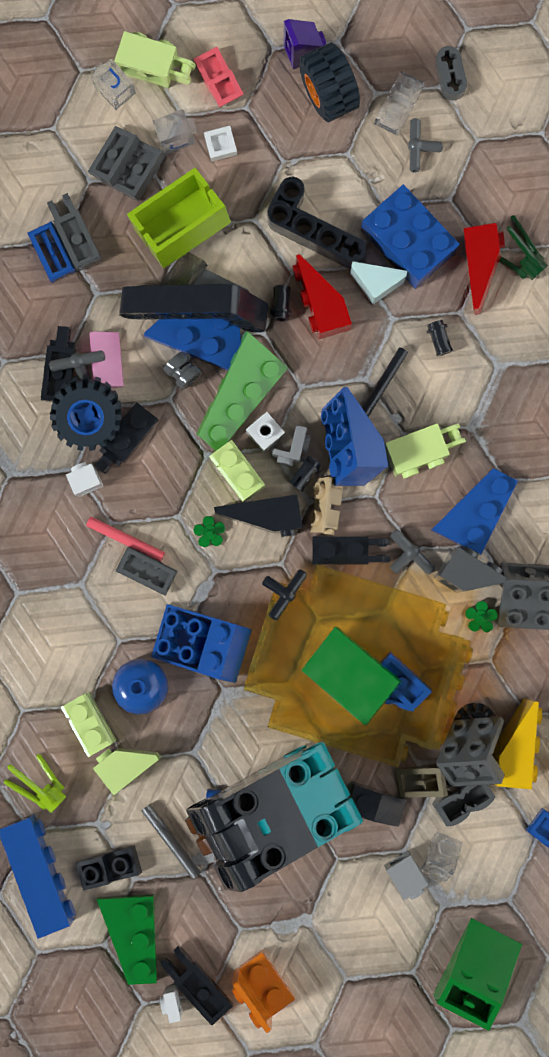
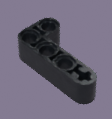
M294 176L285 178L268 207L267 220L270 229L346 268L351 269L352 262L363 263L366 253L364 242L301 210L300 207L304 200V184L302 180ZM288 189H296L299 194L296 197H288L285 192ZM277 212H281L287 218L283 221H276L272 216ZM306 224L311 228V231L303 234L297 230V227ZM326 236H330L336 242L332 246H327L321 240ZM342 242L344 246L341 248V252H339L340 243ZM353 249L357 250V254L353 257L348 255Z

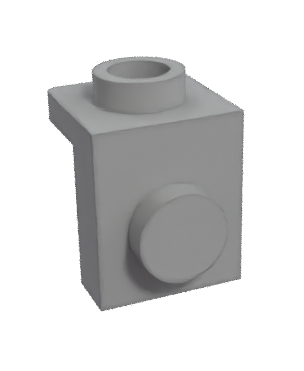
M296 425L290 452L273 449L272 457L277 458V463L293 466V463L300 462L302 451H308L311 436L306 435V427Z

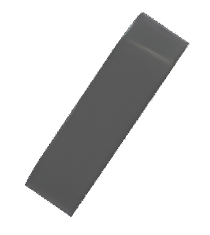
M445 46L438 51L435 60L441 92L446 99L458 100L464 95L467 87L460 52L455 47ZM444 56H448L450 60H453L450 70L447 62L443 61ZM451 77H453L455 85H460L457 91L449 87Z

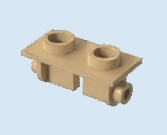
M332 477L318 478L314 486L313 496L315 502L314 509L309 518L311 525L310 533L334 535L335 530H338L340 511L331 510V505L341 506L343 486H334Z

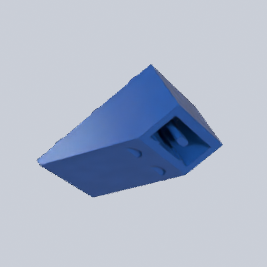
M343 387L321 411V422L325 425L326 431L325 446L330 456L329 471L333 477L334 486H365L388 467L383 438L349 388Z
M167 604L151 658L219 680L236 683L252 629Z

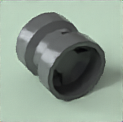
M183 351L176 354L163 368L168 376H173L176 379V385L181 390L188 388L202 373L196 365H192L189 362V357Z

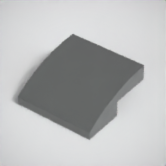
M115 126L89 168L88 173L120 193L139 202L166 155L162 150L140 141L137 135Z

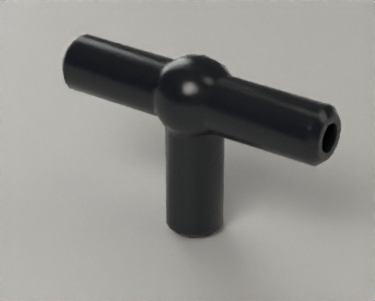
M297 570L287 587L270 576L264 578L262 585L280 596L269 612L270 618L275 621L278 620L288 604L295 599L296 592L307 577L305 571Z

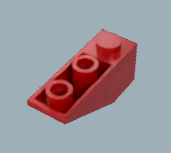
M300 254L296 255V264L292 265L296 281L301 280L304 290L300 291L304 307L309 306L312 316L308 317L312 333L317 332L319 339L350 331L352 322L344 297Z

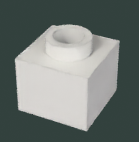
M268 412L246 429V433L263 453L285 436V432ZM264 426L269 427L271 430L267 436L260 433V429Z
M86 462L77 464L71 468V473L66 474L72 491L78 498L104 487L93 464L87 465Z

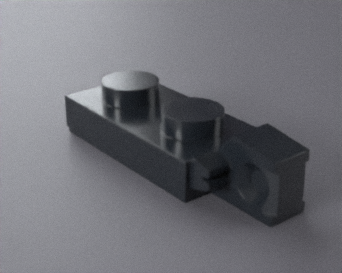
M58 326L56 340H50L49 345H47L41 401L53 402L57 390L61 389V385L66 381L67 383L71 382V378H73L74 368L53 372L49 366L52 360L71 357L76 353L75 342H70L71 329L69 327Z
M136 402L120 422V428L115 432L113 440L110 441L108 439L107 445L99 450L103 455L95 464L96 468L106 474L113 464L119 467L123 462L125 463L158 423V418Z

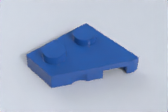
M391 651L380 661L382 665L402 681L384 704H395L399 708L413 712L432 692V688Z

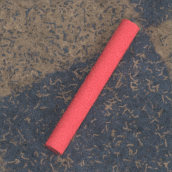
M92 516L86 524L87 527L159 562L164 558V551Z

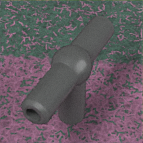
M413 118L410 120L408 149L410 151V171L417 173L420 171V151L440 153L443 143L441 141L421 140V120Z
M102 350L85 354L75 353L71 357L52 360L49 366L53 372L75 368L79 379H83V375H89L90 379L86 365L104 361L105 353Z
M398 529L390 534L394 542L404 551L390 566V569L395 574H398L412 560L428 575L435 570V566L420 552V548L412 544Z

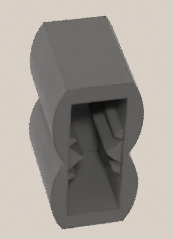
M489 785L458 786L456 790L447 791L448 796L437 797L432 805L445 826L449 827L463 822L471 812L480 811L488 807L494 801L495 795Z

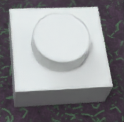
M230 126L204 132L211 162L237 155Z
M176 985L166 986L163 997H160L162 1014L168 1015L169 1023L181 1021L183 1011L178 988Z

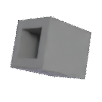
M408 851L384 865L403 900L407 898L413 900L425 892L424 888L428 884Z

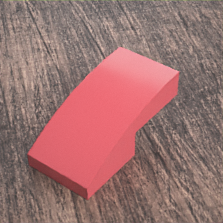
M218 47L193 59L200 76L219 108L244 95Z

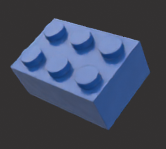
M404 184L362 220L361 232L396 269L407 271L406 280L415 289L456 253L460 245Z

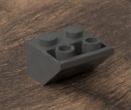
M466 546L452 549L434 576L435 580L456 593L501 584L507 578L501 574L503 570L489 561L487 564L477 559L479 555Z

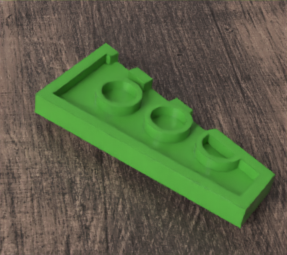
M245 331L237 353L234 354L230 362L231 365L225 378L222 379L218 387L219 390L196 433L215 451L230 440L288 369L284 363L247 331Z

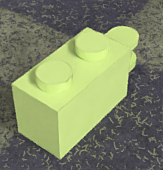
M124 31L114 60L117 73L169 88L171 80L182 84H190V73L196 67L193 61L178 57L176 46L169 41L162 39L158 41L152 40L140 32L129 33ZM175 67H179L180 72L174 71Z
M437 423L385 443L386 455L394 476L402 475L403 479L418 474V468L428 465L429 469L445 464L444 459L450 455L448 449L466 442L458 430L461 428L460 425L455 424L440 430ZM448 434L451 443L446 444L442 435Z

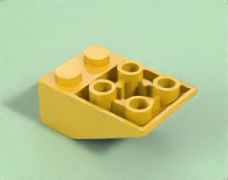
M523 699L499 736L492 756L505 776L502 784L494 785L532 790V782L536 783L538 768L537 765H534L535 753H539L540 737L536 736L537 725H540L542 722V708L538 707L539 702Z

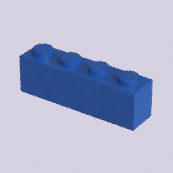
M35 814L1 827L0 839L37 939L69 927L74 921L73 916L76 915L72 901L70 899L67 900L63 889L66 888L64 878L60 872H56L53 863L56 862L54 851L51 846H47L43 836L46 835L43 822L41 819L37 820Z

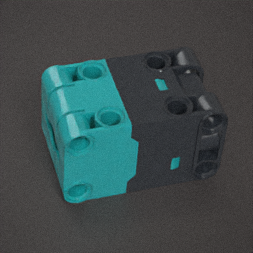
M324 741L314 745L298 747L284 755L281 759L186 809L197 834L205 836L216 860H218L213 864V867L225 890L246 891L278 870H281L340 834L350 831L363 823V819L352 797H348L350 793L338 769L333 768L336 765Z

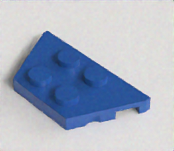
M159 319L144 333V337L179 352L183 351L189 356L227 371L234 354L237 353L241 344L240 328L223 319Z

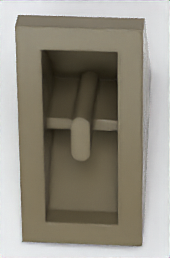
M436 763L396 769L400 798L448 796L445 776Z

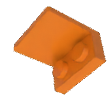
M263 950L234 970V988L232 992L240 1004L245 1002L251 1011L249 1013L250 1019L258 1029L262 1027L266 1033L272 1030V1016L295 1000L294 994Z

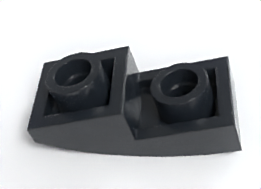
M135 845L97 855L76 863L83 891L109 885L113 881L138 876L142 873Z

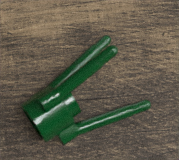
M512 215L511 220L522 239L511 226L507 227V231L525 253L526 257L519 262L523 266L522 268L502 256L499 262L516 272L522 279L528 276L533 280L548 264L544 261V257L538 252L516 216Z

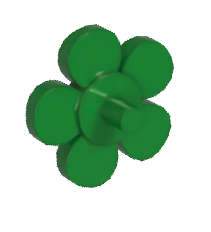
M206 516L203 518V525L196 524L193 531L195 535L201 536L198 540L200 546L208 547L210 540L214 546H219L223 542V538L219 534L225 531V526L222 522L214 524V518Z
M485 601L477 602L476 609L469 607L465 612L466 618L474 619L468 624L469 629L473 632H477L480 629V625L484 632L492 631L493 624L491 621L496 620L498 617L495 609L486 611L488 604Z

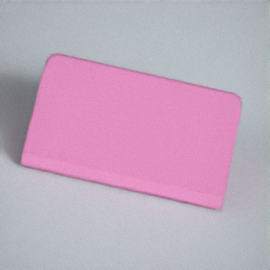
M89 332L91 352L102 350L105 353L104 361L92 363L93 380H95L96 376L101 378V382L104 384L107 381L111 388L124 387L119 332Z

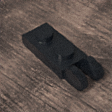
M313 536L312 565L390 563V556L387 555L368 556V546L386 547L390 545V539Z
M177 946L174 949L175 955L187 969L180 974L168 958H164L160 963L174 980L176 987L209 1024L214 1025L233 1007V1002L196 961L193 962L190 955L181 946Z

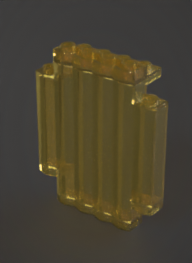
M318 564L316 565L309 591L299 588L295 599L288 604L280 618L276 621L269 617V612L280 597L273 592L243 689L275 700L267 725L268 728L317 743L324 741L326 746L397 768L400 761L405 762L409 746L405 745L406 740L417 743L424 748L439 750L440 745L444 744L449 729L446 728L448 718L454 717L457 708V702L454 701L456 691H461L465 681V675L462 674L464 664H469L473 653V648L470 647L471 641L439 631L440 626L445 627L449 611L445 610L447 604ZM338 626L379 662L391 651L432 688V692L413 712L399 708L395 704H384L368 725L364 726L301 670L333 628Z

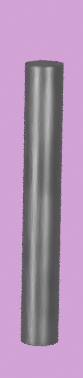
M151 804L147 805L141 812L192 879L195 878L201 871Z

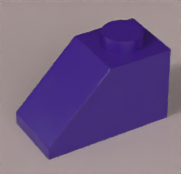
M293 19L284 21L283 46L294 70L299 68L301 56L326 45V39L322 30L318 31L314 22Z

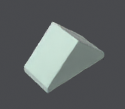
M352 262L350 275L373 305L404 284L407 271Z

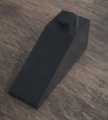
M297 494L214 507L215 514L274 534L280 533L281 537L297 535V530H302Z

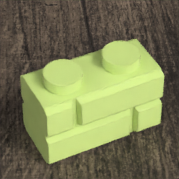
M232 440L209 456L212 463L233 491H235L242 503L247 502L265 488L264 482Z
M90 692L61 707L66 718H70L69 723L88 757L117 741Z

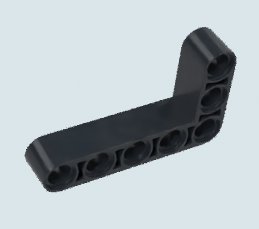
M231 284L122 287L119 316L135 320L223 319L244 331L262 333L266 329L268 303L247 290Z

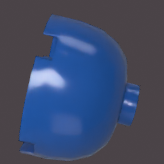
M144 658L130 660L123 664L115 673L112 683L113 696L118 705L125 711L136 715L148 714L159 708L165 700L169 689L168 678L162 667L153 661Z

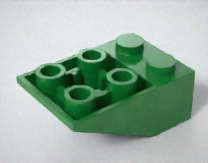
M470 918L433 993L436 1003L490 1031L503 1004L522 943Z

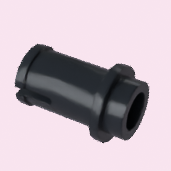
M275 285V287L273 286V309L270 310V315H272V320L285 322L292 315V311L289 310L291 287Z
M443 320L428 324L426 332L431 336L436 356H443L453 352L445 329L448 327L447 324H444Z
M310 456L306 460L302 459L303 464L292 479L288 481L301 492L304 491L314 475L321 472L319 469L322 465Z

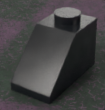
M353 781L350 796H348L352 797L362 818L397 827L407 802L405 798H400L399 796Z

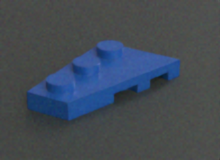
M493 468L431 531L462 547L466 546L478 555H481L518 480Z

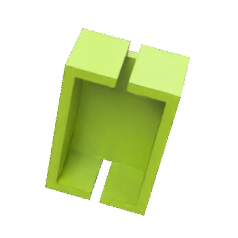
M193 168L127 213L134 230L145 245L149 247L151 253L163 269L231 223L226 206L213 189H210L209 184L196 168Z

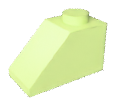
M118 748L112 753L110 749H107L96 758L99 764L93 769L111 793L115 795L158 761L161 756L158 752Z

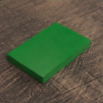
M338 626L333 628L301 670L364 726L368 725L402 682Z

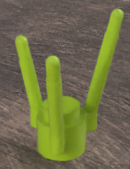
M37 754L36 758L53 786L48 783L41 789L21 771L9 764L7 766L8 770L36 792L37 796L8 779L4 780V784L36 803L41 809H47L52 813L66 798V795L61 792L65 787L57 780L41 754Z

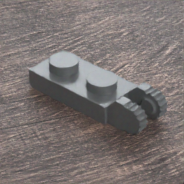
M66 193L62 197L70 213L60 217L59 210L52 200L47 202V205L54 217L53 222L77 272L102 261L78 209H75L68 193Z

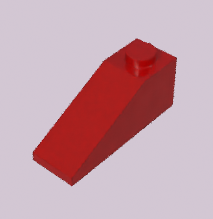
M497 223L463 228L475 315H479L482 311L501 258L500 248L505 247L504 232L498 231Z

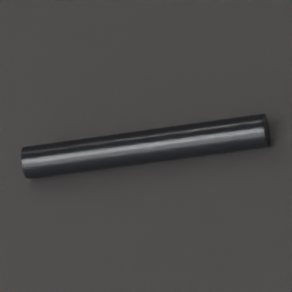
M398 348L362 406L368 417L406 358L408 351Z

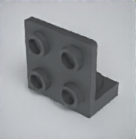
M501 562L500 568L503 570L501 574L507 579L502 583L503 589L498 626L549 630V565Z
M501 716L455 720L452 722L436 765L451 786L502 784L505 774L492 756L504 724Z

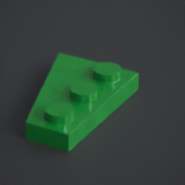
M154 894L98 897V905L128 985L156 984L158 978Z

